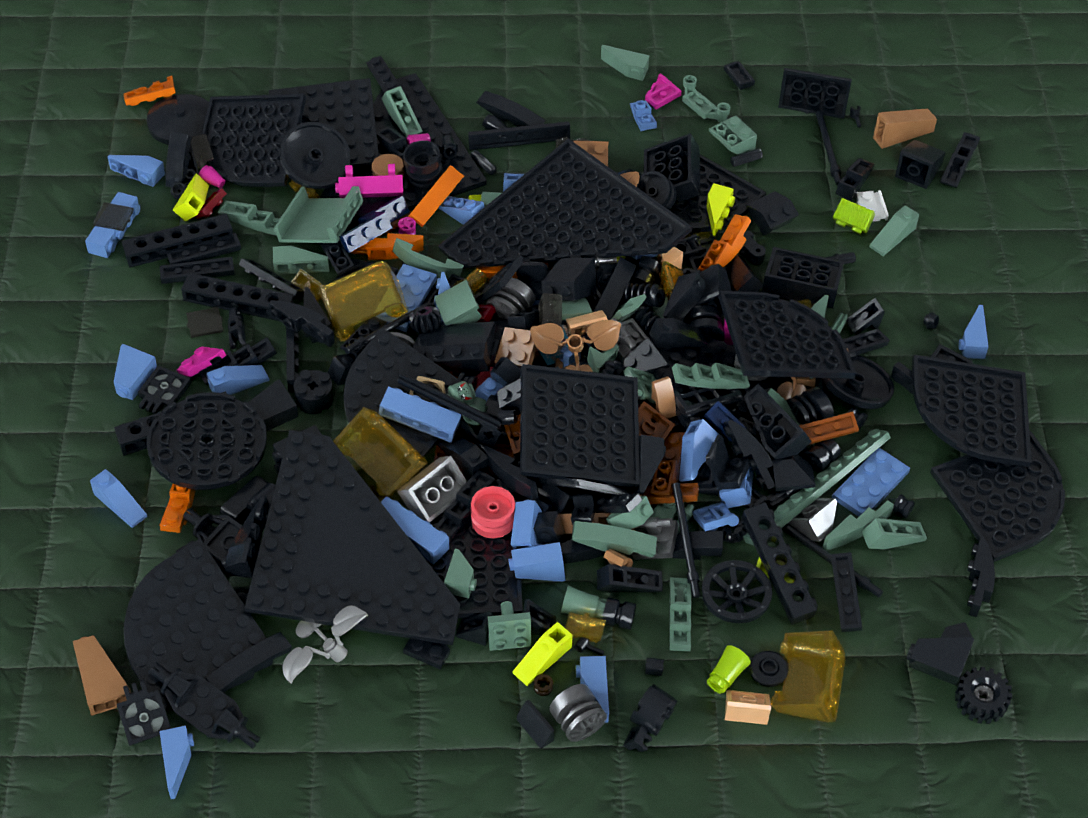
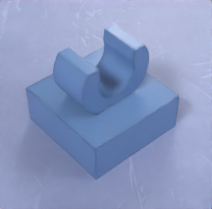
M564 346L559 350V352L563 353L559 357V360L563 362V367L575 362V355L568 347ZM581 352L578 353L579 360H581Z

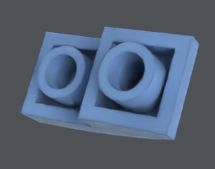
M646 100L630 103L634 119L640 131L657 128V122L652 116L651 107Z

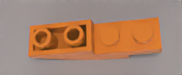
M733 216L720 241L714 240L698 267L700 272L711 265L719 264L725 267L736 256L747 240L743 235L751 223L749 217Z
M388 233L387 238H375L352 251L351 254L368 255V260L397 259L398 257L392 251L396 238L413 244L412 251L417 253L424 250L423 235Z
M172 484L169 492L170 499L160 523V531L181 532L183 525L187 523L183 515L185 512L190 514L187 510L192 507L195 489Z

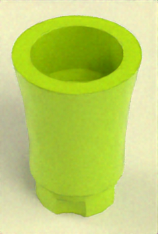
M726 646L722 657L707 680L708 686L719 694L724 693L742 671L751 664L749 657L735 646Z

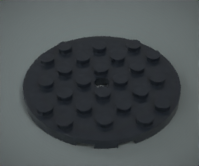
M215 392L186 396L185 400L178 403H171L162 410V414L157 419L153 420L147 435L148 455L155 470L171 483L195 490L217 489L240 481L258 466L267 446L266 427L263 419L257 414L256 409L246 401L243 403L235 399V396ZM205 438H210V439H212V440H211L210 442H208L207 444H206L205 442H203V440H204Z

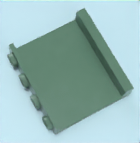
M352 186L345 198H308L305 187H301L274 227V232L279 242L338 243L340 240L339 236L345 232L363 203L359 186Z

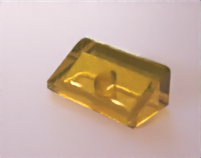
M302 269L299 270L291 283L303 290L305 287H308L317 302L325 297L324 294L329 289Z

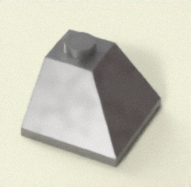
M817 498L788 524L812 541H822L833 529L837 501L835 498Z

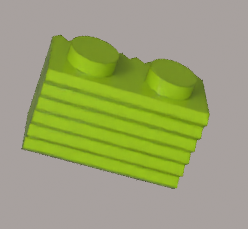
M841 198L833 219L837 225L841 227L850 226L852 231L861 234L862 232H868L875 217V212Z

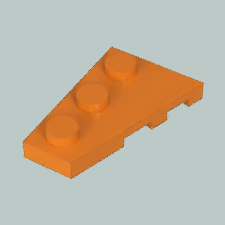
M167 77V81L162 83L159 81L153 82L149 88L140 87L124 93L126 106H136L143 101L151 102L159 97L172 96L176 93L173 77Z

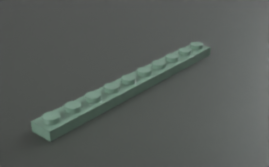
M879 429L871 430L867 436L856 442V445L845 451L840 458L832 462L823 472L817 474L814 478L816 487L804 488L791 495L790 499L779 505L774 511L776 525L781 528L784 527L891 438L889 432ZM759 525L763 530L768 529L766 525ZM748 533L743 536L745 543L754 545Z

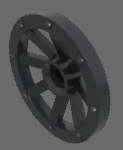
M730 560L715 565L707 572L702 584V598L708 610L719 619L731 623H748L760 618L769 608L772 599V586L767 575L757 566L745 561ZM736 570L748 573L742 583H737ZM729 571L731 584L728 585L718 575ZM754 577L762 585L750 590L746 589ZM714 581L724 592L710 590L711 582ZM764 593L762 603L749 599V597ZM712 598L724 599L726 601L718 606ZM742 604L755 609L745 613ZM731 606H735L737 613L726 610Z

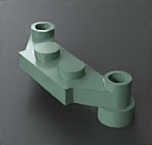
M693 75L685 76L683 79L684 96L682 101L703 119H716L720 123L727 120L730 114V105L721 102L716 107L695 89L697 78Z

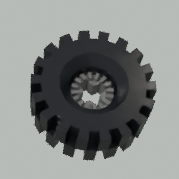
M975 667L972 668L971 672L966 671L964 676L960 678L955 692V701H958L956 706L958 709L962 708L961 714L963 716L968 714V719L971 721L974 718L978 719L977 723L982 724L983 720L986 721V724H991L992 719L994 722L999 721L1000 717L1002 718L1007 712L1012 699L1011 685L1007 686L1009 681L1007 678L1002 679L1000 672L997 674L993 673L994 669L992 668L989 671H985V667H980L978 671ZM984 694L987 696L986 699H980L979 695L982 696Z

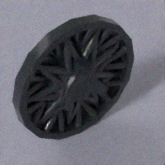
M761 651L751 659L749 671L754 681L763 686L773 687L785 681L789 667L788 662L779 653Z

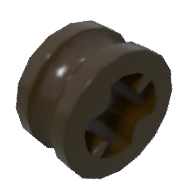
M546 674L538 675L534 680L535 692L540 696L549 695L553 690L552 678ZM543 682L547 683L544 688L540 687Z

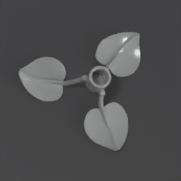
M352 605L343 608L333 620L334 626L331 627L335 639L327 638L317 628L321 624L300 621L296 627V634L300 638H306L315 630L325 641L323 643L324 652L309 646H305L303 649L300 647L293 649L283 662V674L287 681L292 684L294 678L312 660L313 652L325 656L327 659L331 657L335 662L342 661L347 655V649L343 646L344 643L340 640L339 636L353 628L368 614Z

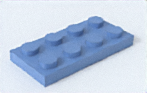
M403 264L373 316L386 321L388 324L423 304L437 280V274ZM410 320L395 329L407 332L410 327Z
M878 448L833 493L832 498H835L839 504L859 517L868 507L874 510L909 473L910 467L881 448Z

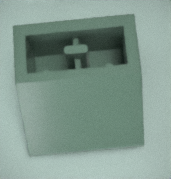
M736 115L709 128L711 134L729 151L737 155L755 150L757 134Z

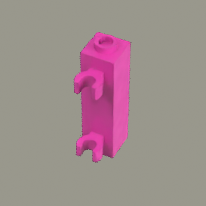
M388 164V175L359 177H353L352 165H345L346 177H338L339 183H335L336 193H339L340 198H345L352 186H359L362 198L403 196V176L395 175V164Z

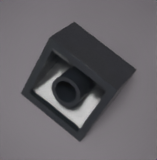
M776 191L746 205L763 236L791 223L799 215L791 200Z

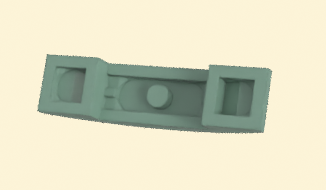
M396 238L392 251L407 265L437 274L439 278H441V272L445 273L447 279L452 274L460 277L464 265L448 258L444 264L412 251L413 244Z

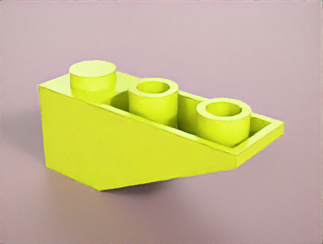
M196 173L173 208V211L185 222L198 215L205 203L209 184Z
M713 183L707 198V212L713 236H716L718 230H722L723 219H727L730 211L729 207H733L735 202L733 188Z
M557 622L539 638L512 673L526 686H529L538 675L545 672L572 648L573 635Z

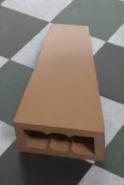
M929 109L878 113L873 139L883 149L934 132L937 119Z
M94 635L81 637L73 641L91 715L116 709L118 703L127 700L123 686L127 685Z

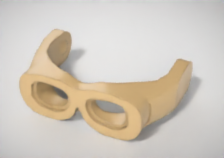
M417 376L416 380L424 384H432L446 394L445 382ZM410 390L409 395H414V391Z

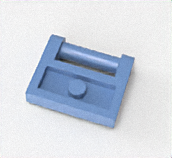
M724 502L692 511L693 518L704 531H715L718 527L725 525L733 527L739 522V518L727 509Z

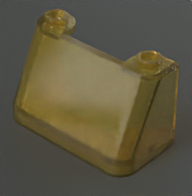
M383 261L376 262L325 285L320 291L336 335L341 342L347 340L355 332L353 326L383 312H386L391 317H399L408 313L399 280L389 265Z
M363 407L333 440L344 456H350L377 482L378 488L376 490L383 497H391L428 463L380 414L366 407Z
M833 630L785 633L784 641L781 643V652L787 658L789 672L784 681L783 690L776 691L771 698L772 707L778 713L821 722H835L845 665L843 647Z

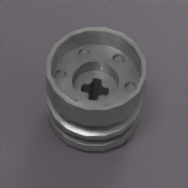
M511 278L505 287L489 298L486 305H493L496 312L493 315L495 319H508V317L531 307L536 299L532 290L525 283Z
M577 684L564 690L550 705L551 714L561 724V729L566 733L567 738L571 742L584 740L604 725L607 719V714L601 708V705L595 701V696L586 684Z

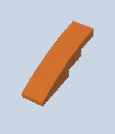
M450 165L410 213L409 217L413 218L417 224L423 227L464 175Z

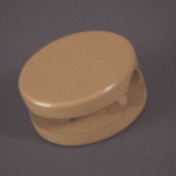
M383 154L373 161V176L388 175V164H395V175H402L404 179V162L399 156Z

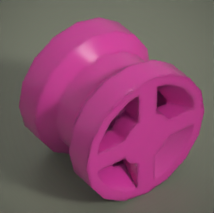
M404 217L399 220V234L416 235V222L413 218Z

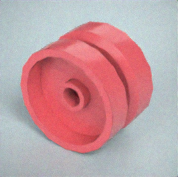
M497 486L484 487L477 491L471 501L473 529L479 535L493 539L510 533L513 529L515 513L513 495L508 490Z

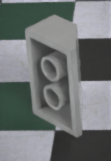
M444 456L436 459L398 489L397 492L407 508L422 520L430 523L450 506L456 499V493L467 481L452 456Z

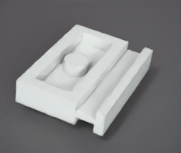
M881 190L876 193L873 191L856 192L857 204L875 212L873 221H880V219L888 220L889 215Z

